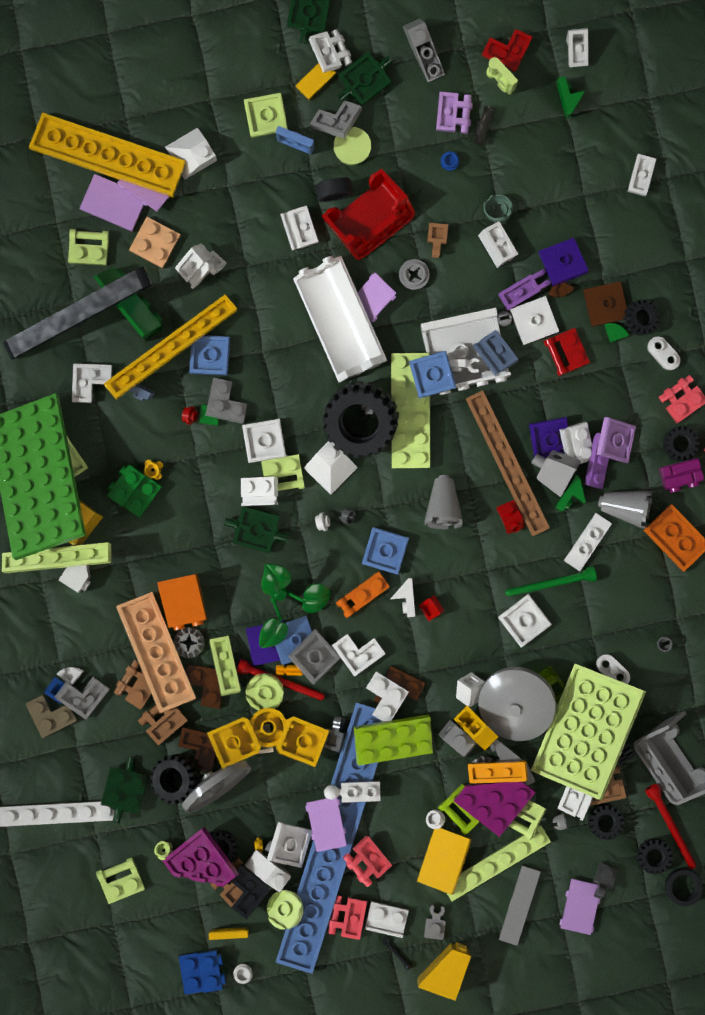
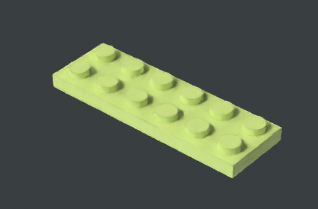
M391 353V401L396 403V411L399 412L398 427L392 439V468H431L430 396L419 398L409 361L429 356L430 353Z

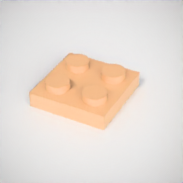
M146 217L129 251L163 269L181 234Z

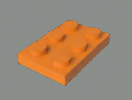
M672 504L643 530L682 572L688 569L705 552V538Z

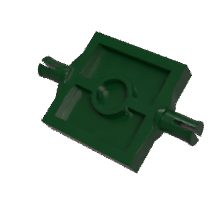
M291 0L287 28L296 29L301 32L299 43L303 44L304 38V44H307L309 33L320 34L325 32L330 0Z
M367 52L341 72L338 77L343 82L345 90L337 95L342 102L351 95L363 106L390 85L392 81L384 70L385 67L392 63L390 57L387 56L379 63Z
M242 507L237 521L225 518V521L230 523L224 522V526L235 528L233 544L269 554L272 544L276 539L287 543L288 539L282 537L288 538L289 534L278 532L277 526L280 516L247 507Z
M128 757L126 768L124 769L109 768L100 805L115 810L112 820L114 823L120 824L122 812L139 814L148 776L133 771L136 760L134 758Z

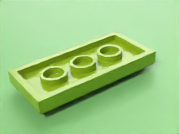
M429 715L354 726L356 762L358 765L433 753L431 719Z

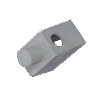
M552 450L547 458L536 454L532 461L533 465L541 468L537 479L560 497L568 487L581 463L580 460Z
M451 720L438 733L446 743L465 758L477 745L467 733Z

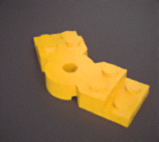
M264 708L254 713L250 720L242 717L208 732L207 735L222 768L258 754L261 747L275 746L278 754L316 767L329 730L294 716L286 720L280 711L273 708ZM265 722L272 724L273 730L271 733H266L263 730Z

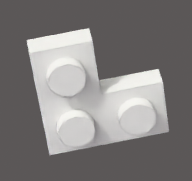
M73 364L72 402L92 403L93 384L104 385L106 381L112 378V365Z
M346 634L332 645L354 677L385 655V652L375 639H372L358 649L349 635Z
M375 672L366 687L382 698L372 715L383 722L393 719L409 693L378 672Z

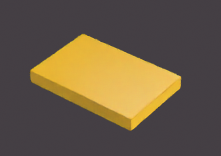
M443 828L434 829L417 882L454 895L472 839Z

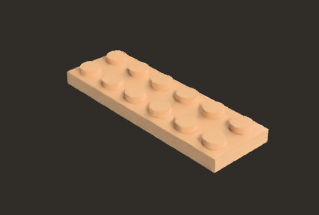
M153 592L117 605V611L159 713L195 700V694Z

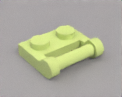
M491 58L486 72L487 76L495 78L498 82V87L504 93L507 92L510 95L515 91L518 80L498 58Z
M70 229L68 263L107 266L109 231L85 232ZM76 239L102 240V245L76 244Z
M299 454L261 461L264 477L281 478L297 475V480L278 483V491L305 488Z
M529 800L517 816L530 822V827L527 828L514 820L509 827L526 835L525 838L532 840L547 809Z
M133 857L104 871L102 869L96 871L108 904L145 890ZM130 869L132 872L109 883L106 880L107 877Z

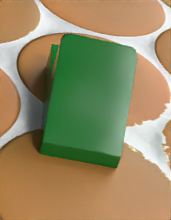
M566 76L557 79L556 84L567 119L572 115L585 91L570 94L572 92L571 83L566 80Z
M575 475L556 504L555 509L559 512L569 509L573 502L571 497L586 504L579 476Z

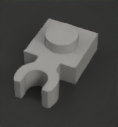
M431 904L430 913L432 918L426 917L424 938L444 939L446 920L440 919L445 912L444 906L441 905V911L436 913L434 912V904Z

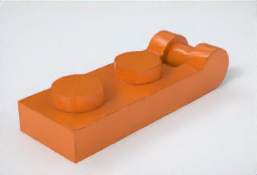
M378 571L337 601L336 605L342 608L345 612L344 616L348 618L390 586ZM350 599L355 603L352 608L347 604V601Z

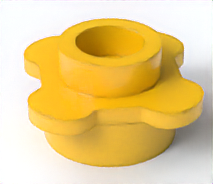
M146 460L143 473L149 478L161 479L163 463Z

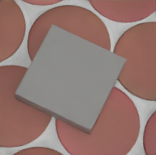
M313 630L288 655L290 660L312 684H315L341 658L317 630Z

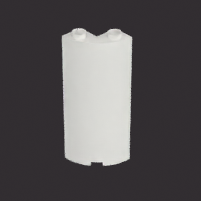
M329 256L323 259V263L316 268L309 269V267L301 269L298 271L299 275L293 278L336 378L340 383L360 375V373L379 366L386 362L387 359L342 256L336 258Z

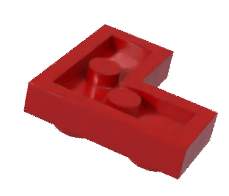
M515 29L508 45L490 37L482 57L488 60L494 57L498 58L507 69L516 73L532 40V36Z

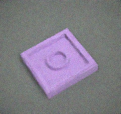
M604 417L596 455L628 463L636 426Z

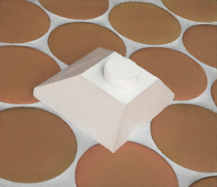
M198 128L165 147L170 156L186 161L182 172L184 180L217 161L216 155Z
M328 441L304 469L329 494H332L358 467L340 449L337 451L334 448L335 444L333 442L330 443Z

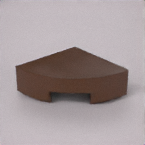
M566 282L552 287L548 296L554 298L564 297L571 293L574 287Z

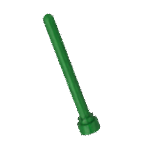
M594 566L586 567V570H583L582 573L510 588L505 591V594L510 597L581 580L589 581V583L597 581Z

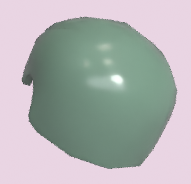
M502 194L491 195L483 204L486 217L494 223L498 221L500 223L505 222L513 213L511 200Z

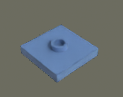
M281 126L277 127L276 138L278 142L310 155L313 153L314 140L296 131H290Z
M202 336L191 345L189 373L228 376L230 337Z
M447 351L409 361L419 398L456 388Z
M372 527L362 564L398 575L409 538Z
M307 616L286 622L288 626L287 636L281 643L275 645L282 665L292 662L288 655L312 632Z

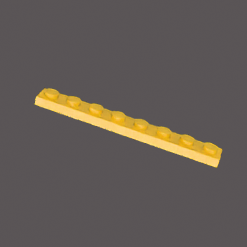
M226 295L222 296L106 381L104 386L117 400L237 311L236 306Z

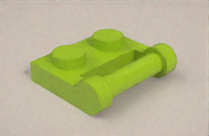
M461 784L438 806V809L441 812L444 811L461 829V832L466 835L479 821L456 804L471 820L466 824L449 806L464 788V785Z

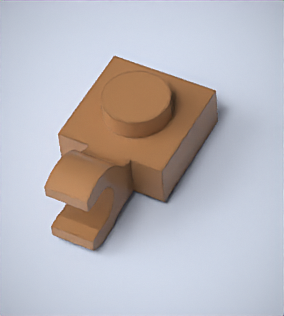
M429 223L427 243L433 244L431 258H439L441 244L446 245L448 224Z

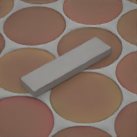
M524 865L521 866L499 940L518 946L541 871Z

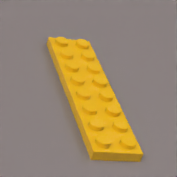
M43 112L29 145L30 150L172 198L186 162L185 160Z

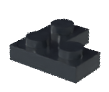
M241 864L237 868L239 875L230 882L243 891V893L231 908L247 920L271 888Z

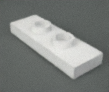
M595 513L564 561L578 571H581L612 523Z

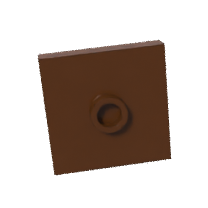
M621 281L583 289L591 327L626 320L623 319V316L626 315L624 311L627 307Z

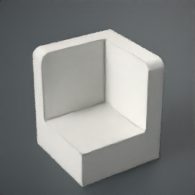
M473 673L467 674L457 681L456 698L469 707L478 703L480 691L485 682Z

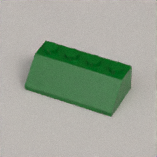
M112 266L93 278L103 288L125 276V273L120 268L116 270ZM135 294L116 304L145 342L163 328L160 324L163 320L156 312L154 314L151 313L148 309L151 306L145 298L140 299Z

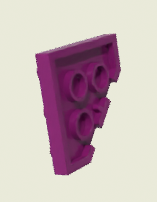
M525 782L467 784L455 797L454 802L500 837L536 791Z
M205 827L174 850L165 860H162L174 877L191 878L193 881L214 883L216 886L221 887L239 875Z

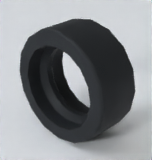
M348 177L329 179L315 185L318 201L320 202L340 200L353 194L351 180Z
M678 868L667 876L665 891L674 903L679 906H689L695 904L703 894V884L701 878L694 871L688 868ZM679 876H689L695 883V891L688 898H680L673 891V883Z

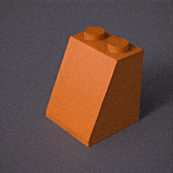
M198 574L157 582L168 628L173 627L175 631L184 629V624L192 623L193 626L204 624L203 620H207V614Z

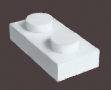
M641 154L637 155L627 192L646 197L656 158Z

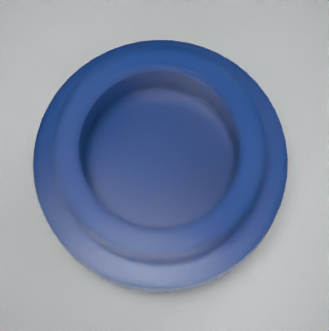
M449 151L442 155L440 162L445 170L453 171L459 166L460 160L456 153Z

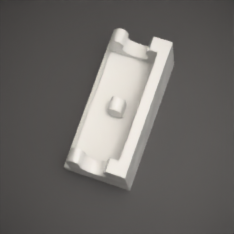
M499 221L485 228L478 235L497 268L518 255Z

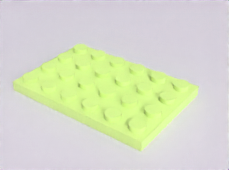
M574 664L557 705L553 721L546 732L531 771L602 801L646 692Z

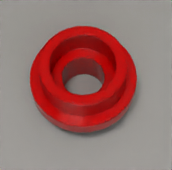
M194 406L185 407L183 410L182 421L186 422L187 425H192L197 420L198 413L195 411Z

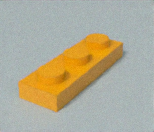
M526 761L468 764L470 784L524 782L528 780Z

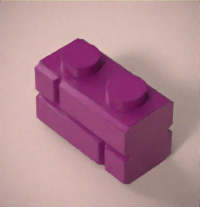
M698 458L659 468L664 491L670 490V493L680 491L681 486L688 485L689 488L699 486V481L704 480Z

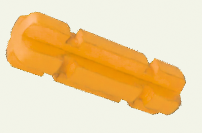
M296 665L276 666V675L302 676L303 674Z

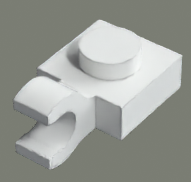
M201 243L197 245L209 259L208 263L214 265L210 270L212 275H215L225 267L227 263L214 251L209 252Z
M449 359L452 372H461V369L465 368L473 374L479 372V369L471 367V364L478 363L479 359Z

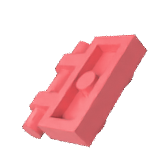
M690 375L678 380L676 385L672 388H667L658 397L662 403L667 400L670 401L671 405L665 409L676 424L705 404V395L700 388L696 386L691 390L688 386L694 381ZM683 390L685 395L677 400L675 394Z
M365 836L352 848L357 854L355 857H352L349 853L343 856V859L347 862V867L356 873L357 879L360 883L363 882L366 887L372 884L369 878L372 874L379 878L392 866L369 836ZM361 861L367 866L364 871L358 865Z
M337 895L331 918L328 922V934L335 935L336 928H341V937L360 940L367 901L348 897L346 905L341 903L342 896ZM340 911H345L343 922L338 921Z

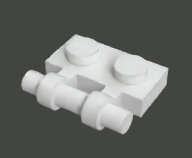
M338 29L331 32L333 36L331 38L327 31L310 36L309 38L323 73L341 68V61H344L346 67L353 64L351 53L346 49L344 37L340 35ZM334 45L338 47V53L336 52Z

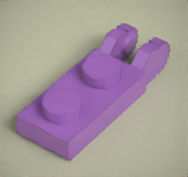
M545 269L527 276L498 294L507 311L551 284L550 279L545 280L540 285H537L535 279L545 275Z

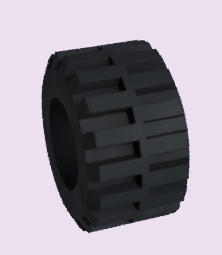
M184 753L166 756L155 763L156 767H153L151 770L153 775H150V779L153 780L151 788H155L153 792L155 795H159L158 799L161 801L165 800L167 804L184 802L192 790L202 782L201 779L204 777V774L200 772L202 767L197 766L198 761L196 759L192 760V756H186ZM174 769L178 770L182 776V786L180 789L172 781Z

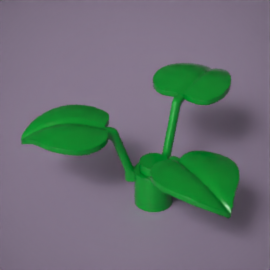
M265 563L261 588L265 594L272 597L270 601L274 605L278 620L270 618L264 623L259 636V646L267 648L278 645L287 636L288 626L286 623L281 622L282 616L276 601H282L286 595H289L303 602L302 609L305 612L315 613L324 608L328 603L331 591L324 584L314 583L305 590L304 598H301L285 589L291 582V574L286 568L277 564Z

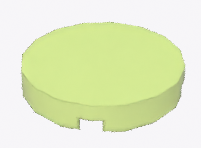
M352 127L345 139L336 136L334 140L335 155L344 164H361L369 157L371 152V140L368 134L360 128Z
M257 674L250 679L246 686V699L251 707L256 710L264 708L275 709L283 700V684L272 674Z
M281 890V892H276L271 896L267 904L270 923L279 929H291L298 925L303 915V903L295 892Z

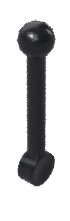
M384 937L382 943L387 945L401 960L405 969H411V963L407 962L390 943L388 937Z

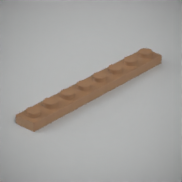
M482 390L466 398L465 400L531 536L533 537L549 529L550 527L484 391Z

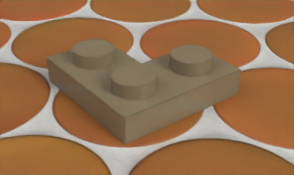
M44 695L26 703L42 738L78 721L73 710L66 705L52 712Z

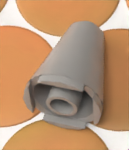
M440 475L439 478L434 480L424 520V525L428 524L429 528L448 529L449 526L454 525L455 529L463 525L455 483L449 475Z
M605 492L604 496L600 495L598 507H601L602 512L639 528L646 529L647 524H644V522H646V519H649L652 498L648 496H651L653 492Z

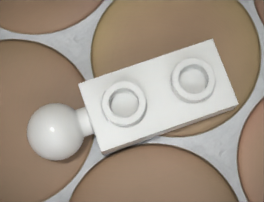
M380 781L341 782L340 789L335 785H329L324 790V796L330 800L341 796L342 803L380 801Z

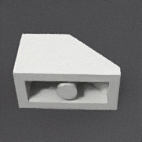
M89 566L67 567L59 581L77 593H81L82 590L85 592L91 583L89 581L91 577Z
M255 850L245 864L250 871L278 892H281L291 878L285 868L276 862L267 860V856L258 850Z

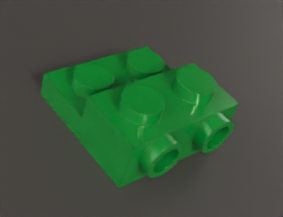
M129 464L128 467L124 465L118 473L121 477L117 482L113 481L108 487L109 494L107 496L140 518L163 486L146 476L145 473L134 465Z

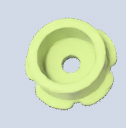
M160 841L155 846L154 853L158 856V859L165 860L173 852V846L169 842Z

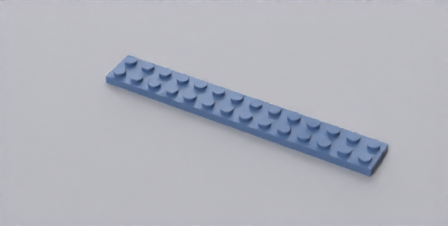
M357 702L355 704L331 781V785H335L338 789L341 788V782L373 780L378 762L365 765L357 764L354 726L383 722L372 715L376 708ZM341 796L337 798L340 800L339 809L343 828L345 827L346 829L345 838L347 846L316 852L313 840L297 891V895L303 903L302 919L297 926L285 930L276 963L313 974L347 862L343 859V856L347 853L350 854L366 802L342 803Z

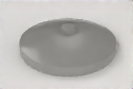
M508 667L493 673L485 681L480 691L478 706L483 721L497 735L508 740L526 741L540 736L549 728L556 712V698L550 684L538 673L527 668Z
M240 761L221 768L214 773L213 771L207 773L203 777L204 780L192 790L182 803L183 809L187 814H190L214 802L245 778L250 772L251 767L246 761Z

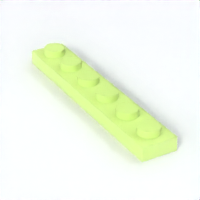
M109 542L50 548L19 560L13 559L11 552L2 553L3 573L111 563V543Z
M539 825L532 840L525 838L526 835H522L462 871L454 895L447 893L450 900H456L549 844L551 841L542 826Z

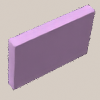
M94 174L79 209L133 232L144 205L140 199L125 188H120L119 184Z

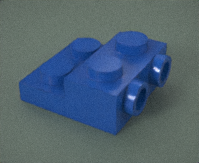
M217 949L178 956L185 995L223 989V985L226 984L225 973H221L220 965H223L222 954H218Z

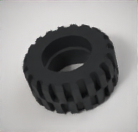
M357 381L356 384L351 382L346 384L344 388L338 389L325 408L323 416L325 425L323 429L324 433H328V441L335 443L334 448L337 451L342 449L344 451L343 454L346 456L349 453L354 454L353 458H360L361 455H364V458H369L373 453L375 455L381 453L382 449H386L398 427L399 412L396 411V403L391 401L392 396L389 392L385 394L383 392L384 388L381 386L376 388L373 387L374 383L371 382L363 384V381ZM355 404L365 405L372 409L379 421L376 431L368 435H360L351 431L344 421L343 415L345 410Z

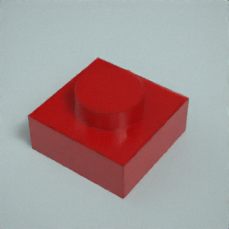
M435 595L418 605L428 621L445 611Z

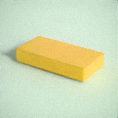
M318 63L295 86L310 100L336 72L332 70L323 73Z
M247 927L211 929L209 931V940L248 938L249 929Z

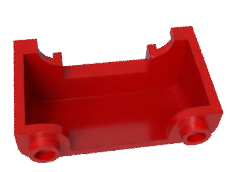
M382 169L370 176V189L342 211L338 207L329 208L322 215L327 225L356 260L365 258L408 224L415 215L408 196Z

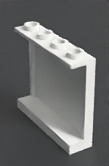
M496 308L421 324L426 353L432 355L447 351L448 359H453L451 356L452 347L457 343H464L470 349V355L467 360L479 359L478 363L471 364L473 369H479V372L476 374L470 373L466 368L461 369V372H452L458 391L470 389L469 385L477 384V387L488 385V381L493 380L496 383L507 381V377H510L511 373L508 369L500 372L495 377L473 348V344L478 343L494 330H497L500 334ZM451 390L441 392L440 395L451 393Z

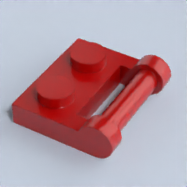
M575 328L543 341L545 347H548L558 369L556 371L558 376L590 363ZM556 342L560 343L569 363L567 367L564 366L554 344Z

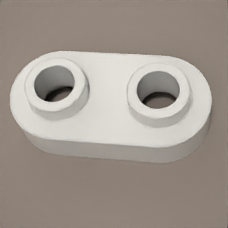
M654 337L648 342L647 349L649 353L665 370H674L679 366L680 356L664 338ZM655 343H660L661 349H656ZM668 357H672L674 359V363H669Z
M601 655L597 659L596 667L603 675L616 679L618 674H622L623 679L621 682L629 683V672L611 655ZM605 660L609 662V666L607 668H604L602 666V663Z

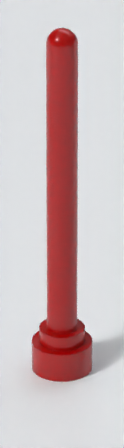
M242 658L236 670L241 675H247L248 673L254 676L262 673L271 674L252 667L247 660ZM274 675L286 688L318 700L325 698V695L319 691Z
M655 783L644 790L651 800L655 801L689 868L695 869L696 863L661 798L662 790L659 784Z

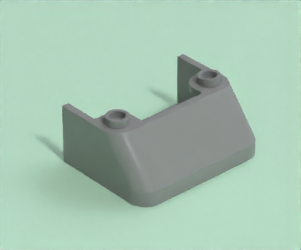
M685 711L664 720L634 742L635 751L659 784L667 799L674 805H680L705 794V769L697 768L694 770L673 739L679 734V727L676 723L686 715Z

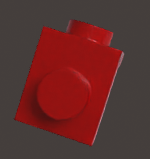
M514 500L496 507L507 534L518 532L525 527L523 518Z

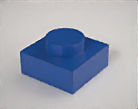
M55 676L44 693L61 704L55 698V695L65 682Z

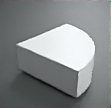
M68 667L60 670L57 675L73 686L84 671L76 667Z

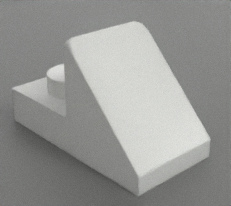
M588 28L568 30L566 42L568 45L569 67L588 66Z
M408 578L390 599L405 598L406 602H402L403 614L407 613V617H415L412 578Z

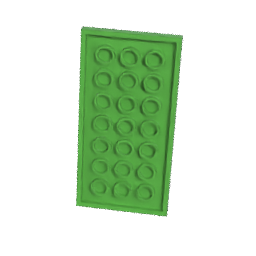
M57 394L49 395L0 414V492L12 558L15 560L86 536L60 400Z

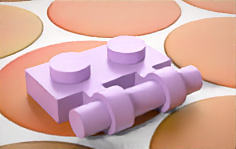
M440 92L436 131L455 132L456 125H460L461 133L468 134V129L471 126L469 118L470 110H472L473 103H471L472 96L464 95V101H458L459 93ZM457 108L463 109L462 118H456Z

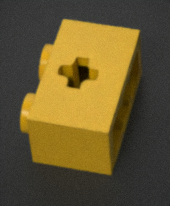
M466 706L454 718L464 731L484 750L498 738L496 733L469 706Z

